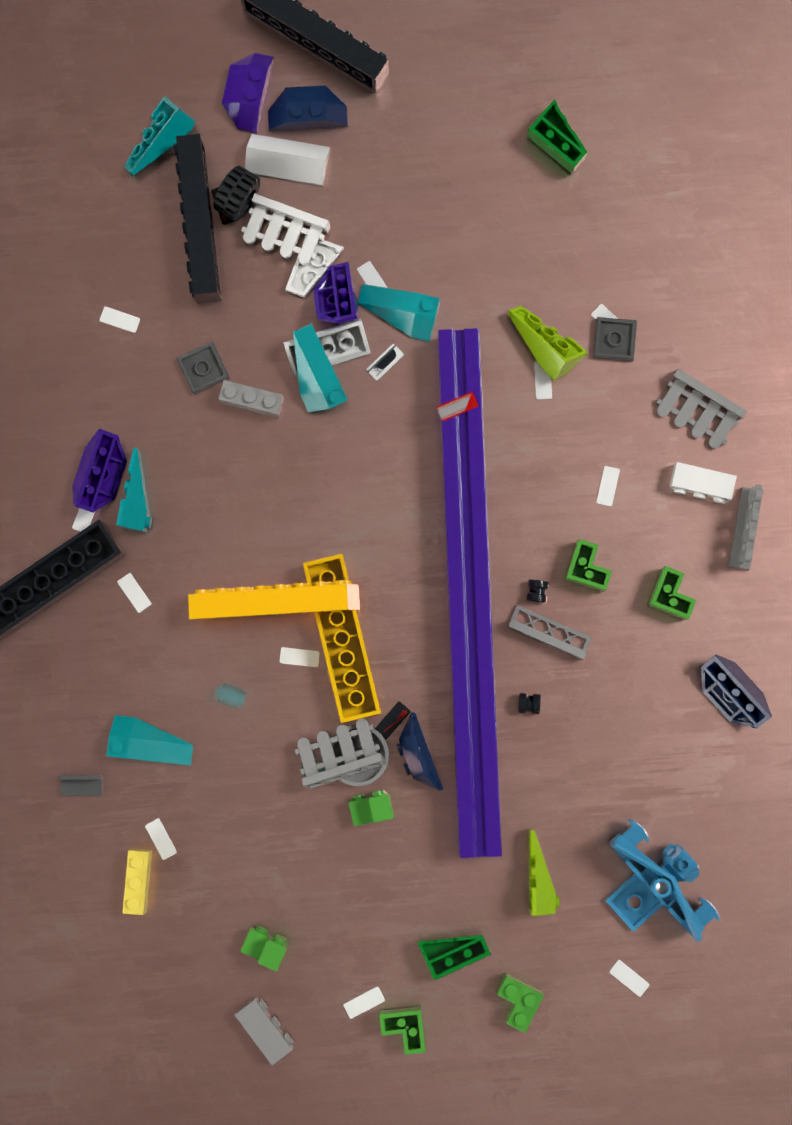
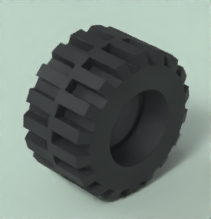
M240 165L234 167L226 175L217 190L213 203L214 209L234 222L241 219L251 207L254 193L258 194L260 177Z

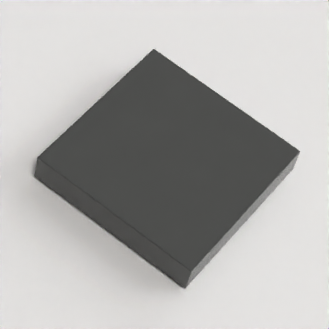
M597 317L593 358L633 361L637 320Z
M213 341L176 358L193 395L230 378Z

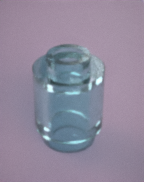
M224 683L223 686H218L215 697L218 698L217 702L234 708H242L247 692L236 686Z

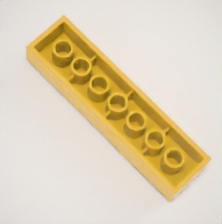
M343 553L303 563L307 583H312V586L313 582H332L333 585V581H349ZM357 610L314 612L341 723L381 714Z
M346 580L333 581V585L332 582H313V586L312 583H294L293 588L292 584H278L273 586H254V590L253 587L217 588L214 590H195V594H188L189 619L360 609L358 585Z

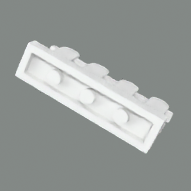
M254 193L252 203L255 208H250L249 214H251V218L247 228L242 227L241 230L244 233V242L251 245L258 238L262 240V248L267 252L273 250L275 245L281 247L280 254L283 258H290L293 252L298 253V260L302 265H308L311 259L315 260L317 254L314 252L319 240L323 241L325 238L322 232L328 234L330 230L329 221ZM267 211L273 213V216L268 215ZM267 220L270 223L264 235L259 233L263 221ZM282 226L289 228L284 241L277 239ZM302 233L307 235L302 248L296 247V244Z

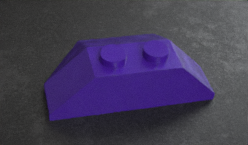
M253 53L230 65L222 105L238 130L252 133L258 132L274 57Z
M349 262L329 266L326 270L327 273L320 279L313 290L317 320L337 324L359 320L356 291Z
M98 429L85 446L72 485L73 506L93 513L114 500L127 462L118 435Z

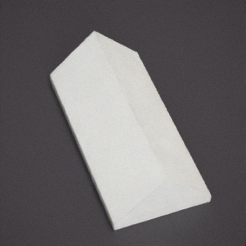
M252 134L246 147L245 169L258 176L323 186L330 147Z
M361 319L316 332L331 365L371 354ZM294 340L284 342L293 375L296 377L297 363Z

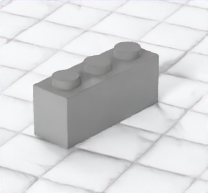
M223 380L219 401L221 404L279 418L284 397L281 394Z
M255 997L239 1009L235 1016L273 1066L292 1051V1043L294 1042L287 1032L284 1034L279 1028L281 1024L275 1016L271 1017L267 1012L269 1008L263 999L259 1000Z

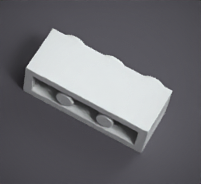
M677 462L673 468L669 488L674 489L673 492L685 495L688 492L694 494L693 497L698 499L709 497L713 498V502L725 504V502L732 500L737 476Z

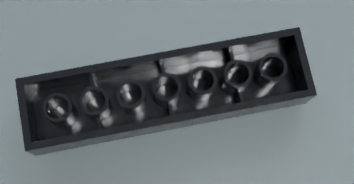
M241 0L244 12L375 93L389 74L388 59L383 52H376L365 41L356 40L349 31H342L331 20H324L319 17L320 15L315 10L304 8L300 1Z
M200 134L176 136L177 143L173 144L177 162H179L175 163L179 181H181V183H178V192L183 201L180 202V211L185 222H182L183 234H185L187 242H184V248L188 259H190V261L186 262L187 272L190 275V279H192V281L188 282L189 291L192 294V298H195L198 304L222 301L205 146Z
M98 519L0 586V640L125 556L101 520Z

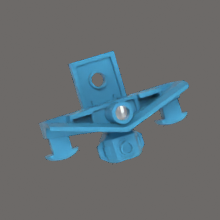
M628 819L627 821L632 826L622 835L618 833L608 843L632 869L634 874L607 897L605 901L633 932L664 905L692 935L696 942L702 940L701 933L705 929L704 926L714 917L719 921V913L710 901L702 897H698L702 904L693 911L677 883L695 880L699 876V865L680 844H670L663 850L662 865L653 862L635 847L643 839L647 843L649 842L646 830L635 820ZM633 896L640 899V905L635 908L629 905V899Z

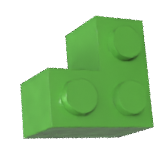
M581 539L577 540L565 580L604 592L607 589L612 571L593 565L598 549L597 544Z
M664 566L661 569L648 606L683 620H688L696 600L678 593L685 573Z
M384 789L373 791L372 796L364 797V794L352 796V801L348 802L354 826L394 818L389 792L385 793Z
M259 925L256 928L252 926L240 952L257 959L258 964L277 972L289 946V943L286 942L287 938L279 934H275V936L267 933L268 930Z
M505 973L496 992L498 996L513 1003L505 1019L506 1023L526 1033L544 994L542 991Z
M421 1006L380 1011L382 1036L403 1034L405 1055L426 1052Z

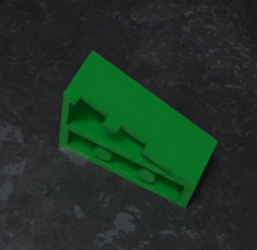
M554 99L528 128L527 137L573 174L585 160L587 151Z
M483 935L417 942L434 981L492 955Z

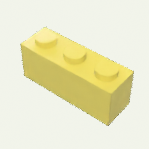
M128 850L123 903L124 914L144 915L147 913L152 850Z

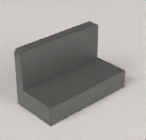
M103 775L58 776V780H61V796L103 795Z

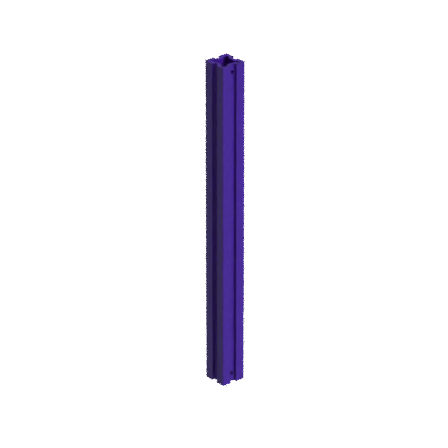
M479 328L464 330L446 329L438 330L440 405L470 392H473L479 405L446 421L441 419L460 858L502 856L480 336Z

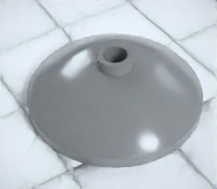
M356 724L347 726L349 731L357 730ZM376 729L371 731L375 745L379 744L381 750L377 751V754H382L386 765L340 779L343 783L351 786L369 785L378 780L385 772L389 762V749L386 740ZM359 735L352 737L355 752L362 750ZM340 743L332 744L336 758L343 756ZM345 762L339 763L338 766L344 765Z

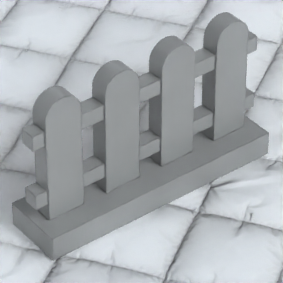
M677 369L673 375L676 380L674 383L672 381L668 383V386L671 388L663 400L658 399L656 402L659 404L657 408L658 415L665 417L669 412L677 415L674 419L677 427H683L687 422L692 424L694 427L691 433L695 438L702 437L704 433L711 436L709 439V446L711 448H718L721 444L726 445L728 440L725 437L732 426H738L737 418H744L747 411ZM686 385L693 389L691 393L684 389ZM682 394L687 397V400L679 411L673 406ZM703 396L710 399L708 404L701 400ZM699 404L705 409L699 419L695 421L690 417ZM721 406L728 410L726 414L719 411ZM715 415H717L722 420L713 432L708 429V426Z
M756 484L752 488H741L728 567L750 570L763 494L762 485Z
M361 718L356 722L357 730L349 731L347 726L340 725L336 729L337 736L330 738L327 732L321 731L317 735V743L311 744L307 738L299 739L297 743L298 749L295 750L297 756H301L304 769L300 770L301 775H306L305 778H302L303 786L310 790L386 765L382 754H377V751L381 749L379 744L375 745L371 731L375 730L373 724L369 725L366 719ZM359 735L362 750L355 752L352 737ZM339 742L343 756L336 758L332 744ZM320 748L323 762L316 764L313 750ZM365 756V758L358 760V757ZM345 762L344 765L338 766L339 763ZM324 768L326 769V771H323V772H320V773H319V771H318V770H321V769H324Z

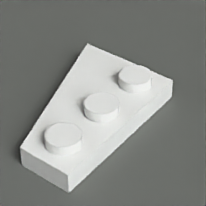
M319 240L314 252L317 254L315 260L311 259L308 265H302L297 257L285 289L286 292L305 298L324 275L328 267L341 254L344 247L325 240Z

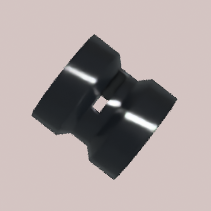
M529 580L528 586L530 591L527 594L526 600L546 603V590L548 589L549 582Z
M520 693L518 713L531 712L532 714H539L541 695L533 694L528 696L526 693Z

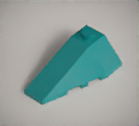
M166 96L163 97L152 112L150 118L153 120L149 128H144L142 131L141 143L135 145L124 166L132 175L138 173L173 147V144L177 143L176 136L187 135L192 131L196 123L190 115Z
M362 284L357 304L374 315L381 317L409 337L430 342L440 305V298Z
M310 323L293 331L299 394L307 411L331 409L347 401L348 399L312 324Z
M133 448L128 468V475L131 477L130 480L127 479L124 485L126 499H121L116 525L123 530L147 533V529L151 528L152 517H149L150 511L141 452L138 448Z
M115 715L109 734L106 756L191 765L194 745L136 717Z

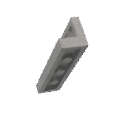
M519 605L516 606L507 627L581 660L584 659L592 638ZM518 612L526 613L530 622L522 624L515 621ZM542 620L546 622L548 630L545 632L538 631L533 623ZM558 628L563 629L567 638L559 640L554 637L552 631ZM568 632L574 634V636L570 637ZM579 636L586 639L583 648L580 649L573 646L571 639Z

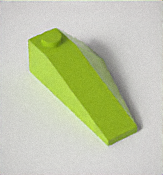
M519 306L508 311V315L540 367L554 380L567 375L588 354L574 339L569 336L566 339L556 333L557 328L545 326L542 324L541 318L524 307Z
M529 829V912L532 916L556 914V908H559V896H556L535 830Z

